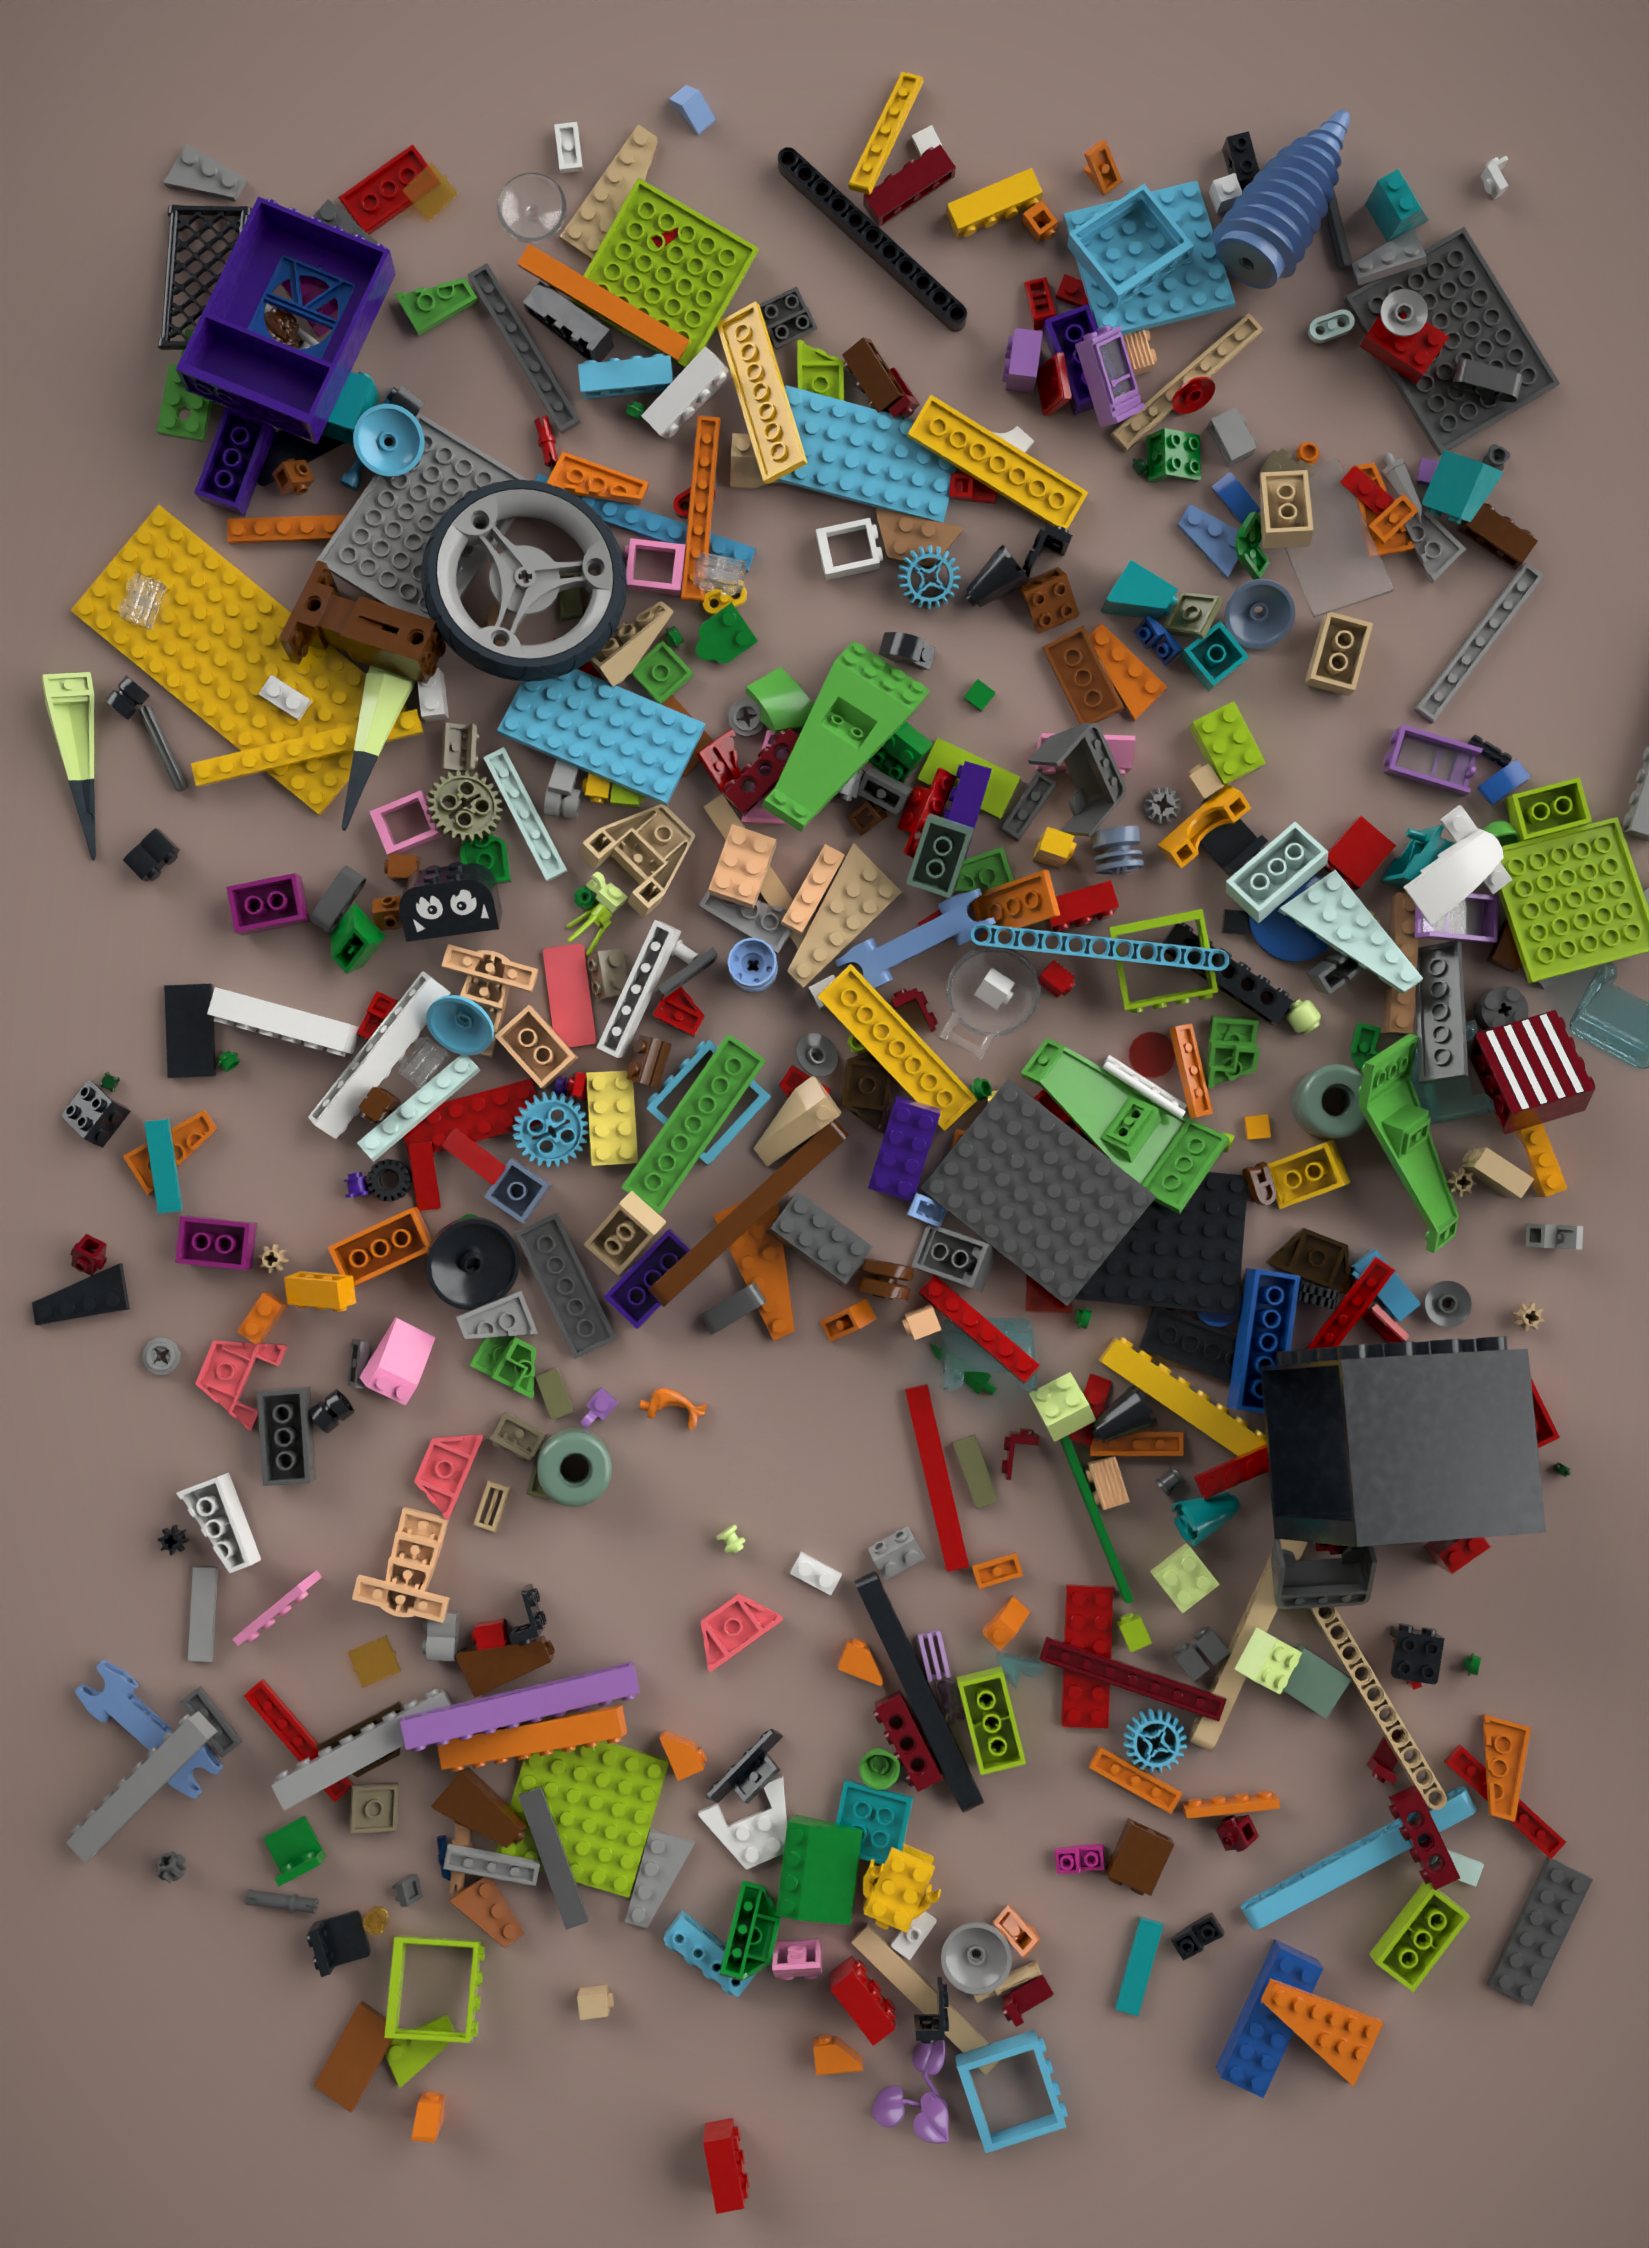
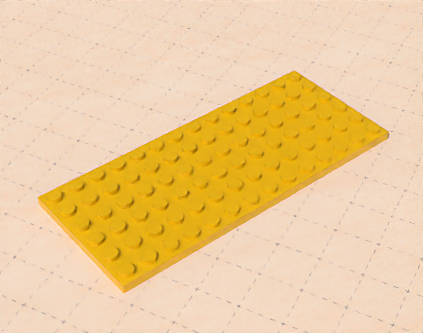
M159 504L70 610L241 751L359 722L366 674L330 645H328L326 651L309 646L306 657L302 658L300 664L292 663L279 640L291 612ZM271 675L312 701L300 721L259 695V692ZM403 706L400 713L407 712L408 708ZM354 750L266 772L317 814L321 815L349 782Z

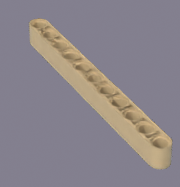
M1279 1539L1281 1549L1293 1552L1295 1561L1300 1560L1308 1542ZM1271 1555L1228 1647L1230 1653L1223 1658L1208 1691L1227 1699L1220 1721L1197 1715L1189 1733V1742L1210 1752L1218 1741L1247 1677L1235 1670V1667L1256 1627L1267 1632L1278 1609L1274 1599Z
M1328 1607L1327 1614L1322 1617L1318 1614L1319 1608H1308L1345 1672L1352 1679V1684L1412 1785L1420 1791L1428 1807L1434 1810L1443 1808L1447 1801L1445 1792L1336 1608ZM1334 1626H1339V1635L1332 1637L1330 1634L1331 1629ZM1351 1646L1352 1654L1349 1657H1343L1344 1648ZM1364 1667L1363 1676L1356 1678V1669ZM1370 1688H1376L1377 1690L1373 1698L1367 1697V1692ZM1388 1708V1716L1384 1719H1380V1711L1382 1709ZM1400 1729V1737L1395 1740L1392 1739L1393 1731ZM1412 1750V1758L1404 1760L1405 1752ZM1419 1771H1425V1777L1422 1780L1417 1781V1773ZM1437 1791V1798L1434 1801H1429L1430 1793Z

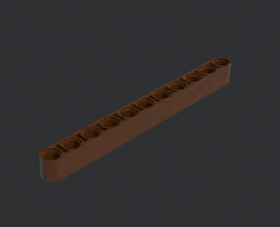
M835 1119L823 1127L657 1280L648 1291L665 1307L839 1146L849 1134Z

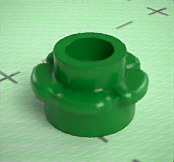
M632 401L631 405L626 404L628 406L626 414L643 420L641 415L645 412V406L635 401Z
M675 625L671 628L666 627L667 633L664 634L670 646L675 645L678 648L679 644L684 642Z
M587 886L578 888L574 893L575 904L578 907H583V909L591 908L597 900L595 898L596 893Z
M230 1051L223 1053L218 1058V1067H221L224 1072L237 1067L240 1063L237 1057L238 1053H231Z
M974 1079V1084L971 1085L970 1091L977 1100L982 1101L990 1096L991 1085L986 1079Z
M1086 1307L1083 1308V1311L1078 1310L1074 1323L1078 1324V1329L1080 1327L1088 1328L1092 1311L1086 1310Z
M1474 1653L1471 1654V1657L1466 1656L1463 1670L1468 1671V1676L1470 1674L1478 1675L1481 1657L1475 1656Z

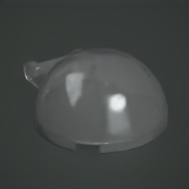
M989 947L978 951L974 949L961 957L953 966L948 977L946 995L952 1016L939 1038L943 1041L949 1040L975 1055V1059L981 1061L995 1037L1008 1035L1024 1026L1037 1008L1041 991L1036 976L1037 972L1029 960L1015 950ZM991 968L1015 982L1010 990L1014 993L1007 1005L1002 1003L998 1010L974 995ZM959 1022L971 1032L986 1036L982 1045L978 1047L952 1032L956 1023Z

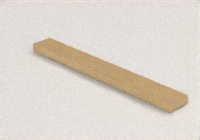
M1248 313L1144 404L1145 409L1130 416L1110 435L1112 439L1126 453L1174 411L1172 398L1183 384L1197 377H1213L1261 335L1264 329Z
M723 794L703 807L725 841L732 824L745 828ZM769 865L760 893L767 904L788 910L793 899ZM809 923L802 935L792 931L789 936L797 949H799L810 928Z
M867 1923L851 1940V1943L923 2014H938L937 1991ZM950 2004L949 2007H944L948 2009L949 2032H945V2036L963 2053L990 2044ZM999 2061L978 2068L987 2075Z

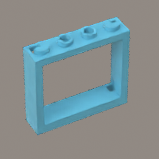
M1145 184L1134 191L1131 189L1120 200H1114L1102 212L1094 213L1081 226H1075V230L1069 233L1067 242L1069 250L1115 308H1118L1190 260L1194 249L1193 243ZM1141 206L1174 249L1116 286L1083 243Z
M710 1040L707 1043L702 1041L694 1050L697 1054L691 1060L686 1058L678 1067L681 1071L675 1077L671 1075L663 1083L665 1088L660 1094L655 1092L648 1099L647 1103L649 1106L646 1109L665 1125L668 1118L657 1107L710 1050L715 1053L718 1047ZM752 1080L749 1086L759 1094L758 1098L707 1153L703 1151L700 1158L707 1165L713 1162L772 1098L754 1080Z
M1036 2030L955 2055L959 2075L985 2153L1066 2127L1064 2117L1068 2116L1064 2102L1059 2103L1057 2096L1061 2095L1057 2080L1052 2081L1050 2074L1054 2073L1050 2058L1045 2060L1043 2053L1047 2052L1043 2038L1038 2039ZM1034 2049L1054 2114L991 2134L970 2070Z

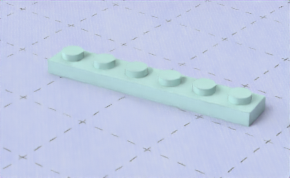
M503 747L483 757L546 881L548 882L568 872L506 749Z
M460 1055L358 1141L357 1144L374 1162L481 1070L468 1055Z

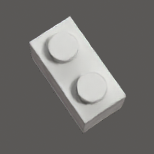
M437 668L434 676L430 677L427 684L417 681L421 717L426 722L449 719L444 674L440 668Z

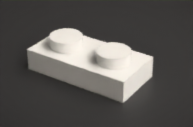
M577 122L554 124L560 173L583 171Z
M273 675L269 677L259 692L260 696L299 721L312 703L310 699Z
M800 1552L790 1571L791 1575L829 1595H832L842 1576V1573L803 1552Z

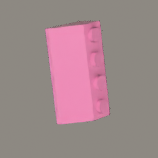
M1041 733L1037 742V750L1048 737L1055 734ZM1104 735L1121 776L1126 775V772H1129L1132 768L1136 736ZM1064 761L1059 766L1037 765V770H1042L1044 774H1054L1056 770L1065 771V774H1070Z

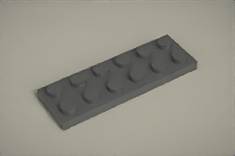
M1455 940L1419 947L1417 971L1423 977L1422 981L1416 985L1415 992L1419 1082L1427 1084L1468 1077L1461 942Z
M555 1213L515 1232L574 1359L618 1339L559 1214Z
M1547 1856L1487 1982L1490 1987L1531 2007L1533 2006L1593 1881L1590 1876Z

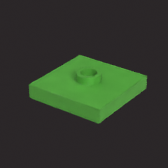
M663 640L646 654L630 673L658 704L666 701L694 676V673Z

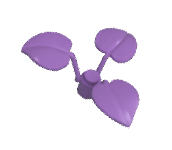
M937 2040L931 2044L919 2042L914 2049L912 2057L913 2066L917 2071L922 2072V2077L931 2092L925 2093L921 2097L920 2103L903 2099V2089L896 2085L888 2086L878 2094L873 2104L872 2116L881 2126L890 2128L899 2124L904 2116L903 2105L908 2104L919 2107L922 2110L914 2119V2131L920 2139L935 2144L949 2142L947 2102L938 2096V2090L935 2089L927 2075L934 2076L938 2074L943 2066L945 2058L944 2040Z

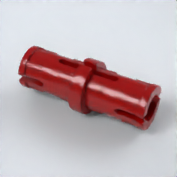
M546 416L542 417L544 425L542 426L540 417L534 420L539 436L537 442L538 446L542 449L544 464L550 467V457H552L553 466H555L558 461L554 445L556 440L551 433L549 418Z

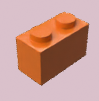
M270 1291L263 1292L237 1332L256 1345L263 1343L289 1304Z

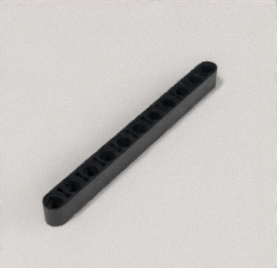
M785 147L778 153V169L788 182L949 330L958 332L965 327L967 309L958 299L795 149ZM785 160L793 161L791 165H785L783 162ZM803 175H807L810 177V179L804 181L801 180L800 177ZM819 191L827 192L825 196H819L816 193ZM836 206H841L844 208V210L838 212L835 211L833 208ZM859 222L861 225L859 227H852L850 223ZM875 237L878 241L870 243L867 239ZM890 252L894 254V257L886 258L884 254ZM902 268H908L911 270V272L909 274H904L900 270ZM924 283L928 288L923 290L918 288L917 285ZM936 299H942L945 303L943 305H937L934 301ZM954 314H958L962 317V319L955 321L951 318V316Z
M876 1571L854 1580L960 1809L965 1813L983 1804L982 1795Z

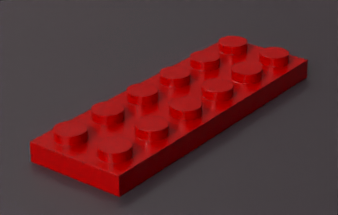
M526 1079L443 1102L403 1136L409 1160V1143L431 1141L433 1154L446 1151L442 1145L454 1128L460 1130L474 1142L516 1131L512 1126L519 1124L514 1117L522 1116L519 1107L526 1109L525 1101L534 1103L533 1095L537 1096L533 1079ZM533 1120L529 1127L540 1125L541 1121Z
M1066 1584L1065 1643L1111 1658L1113 1586ZM1063 1668L1061 1726L1109 1729L1110 1684Z

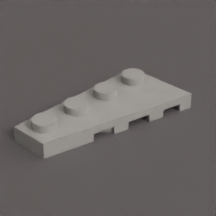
M708 889L699 904L701 909L746 936L764 940L772 947L776 954H779L793 931L781 924L788 910L762 903L759 900L756 901L754 910L712 896L709 894Z
M650 1828L625 1922L648 1928L695 1844L694 1840Z

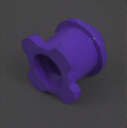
M362 1172L348 1174V1179H345L344 1182H347L349 1194L345 1195V1197L351 1198L371 1194L370 1191H367L365 1178L367 1176H362Z

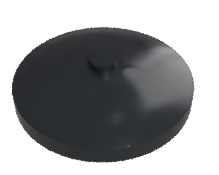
M481 1217L462 1218L445 1226L432 1240L425 1259L426 1276L437 1296L445 1303L464 1310H473L506 1296L517 1279L520 1267L519 1251L511 1235L498 1223Z

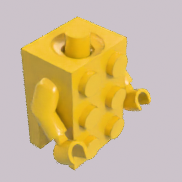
M904 1843L903 1852L896 1848H891L885 1864L882 1863L879 1866H875V1860L872 1859L870 1861L869 1868L863 1876V1895L865 1896L863 1912L865 1915L876 1919L875 1924L883 1929H888L890 1925L907 1933L913 1919L919 1918L932 1903L939 1901L941 1889L939 1888L938 1891L934 1892L931 1890L932 1885L929 1884L935 1870V1866L932 1865L934 1856Z

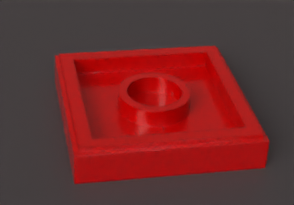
M1056 353L1037 371V383L1044 416H1051L1072 399L1064 353Z

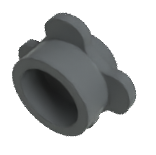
M1493 444L1489 447L1487 456H1484L1483 463L1502 471L1504 463L1510 458V453L1504 447Z

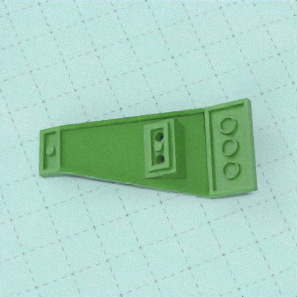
M853 641L834 661L776 787L767 796L761 807L802 832L825 805L912 716L927 698L930 690L924 687L922 683L907 676L902 670L896 669L887 663L882 657L876 656L863 645Z
M1409 1033L1364 1063L1361 1070L1363 1075L1362 1084L1358 1090V1096L1360 1097L1358 1106L1429 1228L1425 1236L1427 1241L1426 1250L1435 1253L1455 1237L1459 1214L1429 1131L1431 1121L1429 1111L1421 1108L1411 1079L1418 1036Z
M1045 1038L1021 1071L1022 1078L1041 1086L1105 1156L1155 1194L1157 1197L1153 1201L1179 1214L1229 1143L1228 1136L1185 1116L1181 1119L1102 1069V1067L1051 1039Z

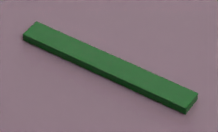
M1067 1435L1059 1439L1120 1595L1126 1604L1134 1601L1070 1437Z

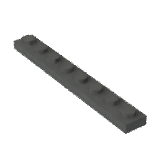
M486 263L467 274L561 435L581 423L579 417L489 265Z

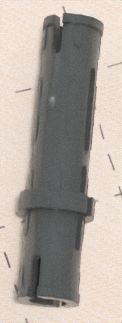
M251 1889L246 1894V1897L249 1898L245 1899L246 1905L286 1909L289 1913L301 1911L316 1914L318 1909L316 1904H319L318 1898L299 1897L296 1893L285 1895Z

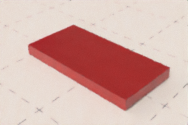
M412 144L338 198L356 224L370 235L438 187L440 181Z

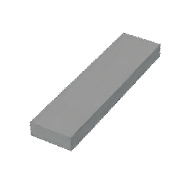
M193 1567L188 1661H213L218 1567Z
M448 1844L443 1869L536 1886L541 1861Z

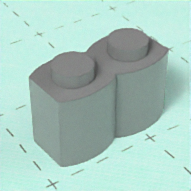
M447 1611L443 1623L424 1618L423 1629L427 1630V1640H423L422 1653L426 1654V1660H456L455 1655L458 1652L459 1611Z

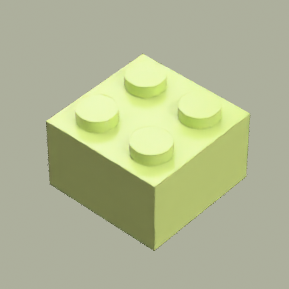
M1071 1372L1029 1393L1038 1414L1054 1442L1096 1421L1089 1403Z
M1187 1543L1150 1571L1182 1613L1220 1585Z
M1256 1627L1235 1670L1264 1687L1281 1694L1288 1683L1292 1671L1298 1665L1302 1652Z

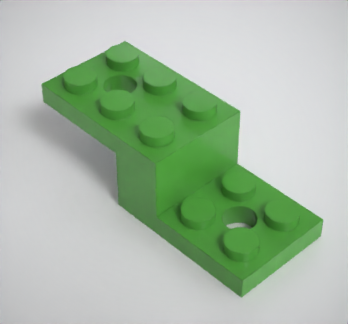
M186 329L185 336L190 338L194 330ZM169 364L156 432L163 436L205 443L211 407H221V405L186 391L176 371L177 365ZM182 410H190L191 413L188 419L181 420L179 418Z

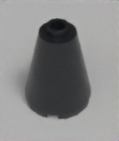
M1002 545L966 588L968 594L965 597L973 607L976 604L982 607L1027 585L1030 579L1005 546Z
M1133 1385L1096 1418V1421L1091 1423L1092 1428L1089 1430L1096 1441L1101 1440L1102 1443L1152 1429L1158 1425L1156 1417L1151 1419L1149 1415L1152 1412L1151 1407L1139 1389L1136 1390V1386Z

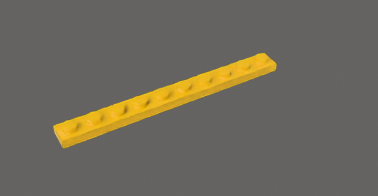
M415 709L400 713L386 742L423 734L419 711ZM358 723L191 763L195 784L197 787L207 786L353 751Z

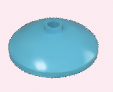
M379 404L369 408L360 416L355 425L353 443L356 454L364 466L378 475L395 477L409 472L417 465L424 450V434L420 423L411 412L398 405ZM386 438L392 439V446H386L384 440Z
M456 995L442 996L436 999L427 1011L426 1022L430 1033L438 1043L454 1053L476 1055L485 1051L493 1040L494 1027L490 1017L482 1007L468 998Z

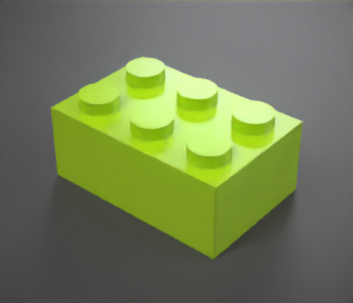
M1235 701L1193 721L1188 727L1206 763L1210 764L1224 786L1260 769L1266 763Z
M1580 777L1513 794L1504 799L1510 824L1518 832L1520 842L1584 826L1592 822Z

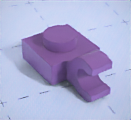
M601 1387L586 1404L590 1411L580 1423L587 1429L597 1417L604 1420L619 1402Z

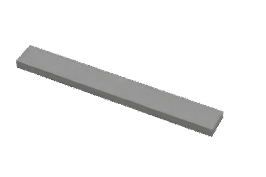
M1527 562L1522 565L1415 707L1414 711L1430 723L1435 722L1544 577L1542 573Z

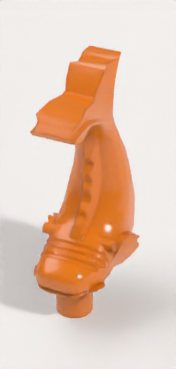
M660 1387L652 1392L650 1402L641 1400L638 1409L647 1411V1417L653 1419L658 1410L663 1409L665 1406L685 1407L689 1411L688 1428L691 1430L697 1424V1417L705 1414L707 1403L695 1406L679 1392Z

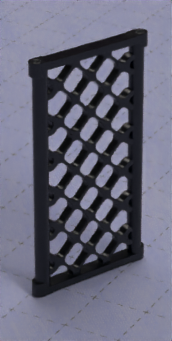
M168 206L170 223L161 338L158 339V348L160 350L186 349L190 338H187L182 331L189 325L196 327L197 324L194 321L202 315L206 305L201 306L196 299L203 293L211 296L208 289L218 281L222 273L221 271L218 274H214L210 267L217 261H221L226 265L222 257L227 252L232 251L237 239L233 242H228L224 235L230 230H235L240 235L252 210L251 207ZM180 215H193L188 220H183ZM202 215L216 216L212 220L207 221ZM225 216H240V218L229 221ZM198 218L202 219L206 224L199 231H194L190 224ZM224 219L228 226L218 232L213 225L218 220ZM189 229L193 236L184 242L178 238V232ZM208 229L213 230L216 236L209 242H205L200 237ZM195 240H200L204 246L197 252H192L188 246ZM218 240H222L227 246L221 252L216 253L211 246ZM187 250L192 255L187 261L181 263L179 260H176L177 253ZM210 250L215 255L214 258L208 263H203L199 256L205 251ZM193 261H198L202 268L192 274L187 267ZM186 271L190 275L187 281L183 284L175 281V274ZM207 271L213 278L203 285L198 280V277ZM192 282H196L201 287L194 295H190L185 290ZM181 292L185 293L189 298L182 305H177L173 302L174 295H178ZM191 303L196 304L199 310L193 316H188L184 309ZM183 314L187 318L186 322L180 327L172 324V317ZM181 335L186 341H170V339Z

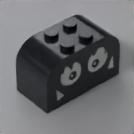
M454 862L446 867L432 865L424 870L416 871L406 880L399 903L406 942L500 929L502 908L496 879L487 867L480 864Z

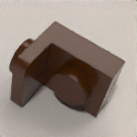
M868 800L847 818L860 836H862L880 821L885 820L888 815L885 808Z

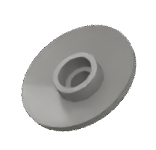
M1399 289L1390 293L1385 298L1381 306L1380 316L1383 325L1389 332L1397 336L1406 337L1416 334L1423 328L1428 317V307L1423 297L1417 292L1409 289ZM1403 313L1406 319H1401L1398 314Z

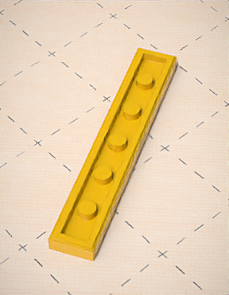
M901 72L848 183L849 190L868 195L871 194L924 83L922 76Z

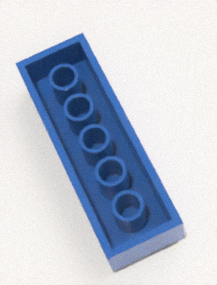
M1246 1268L1227 1403L1228 1408L1264 1413L1260 1366L1277 1365L1276 1352L1290 1351L1300 1283L1299 1275Z
M1274 1940L1216 2065L1220 2078L1264 2098L1294 2031L1261 2001L1262 1995L1270 1979L1312 1993L1323 1971V1967L1318 1959L1283 1942Z

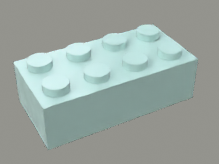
M1294 822L1226 881V893L1256 922L1260 923L1327 864L1328 851L1298 823Z

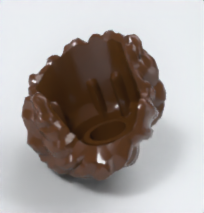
M272 308L270 312H266L264 314L265 325L273 339L297 349L298 341L300 340L298 336L299 325L294 315L280 308Z

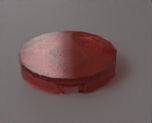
M1147 1032L1139 1035L1133 1040L1129 1048L1128 1058L1131 1067L1140 1075L1148 1078L1164 1075L1171 1069L1174 1063L1175 1052L1173 1043L1167 1036L1157 1032Z

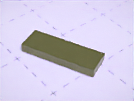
M975 1435L954 1441L953 1445L976 1509L998 1502Z

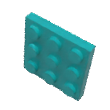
M846 1779L843 1785L836 1823L863 1829L859 1858L867 1861L874 1859L875 1863L885 1864L892 1847L903 1852L914 1797L886 1789L875 1790L866 1784Z

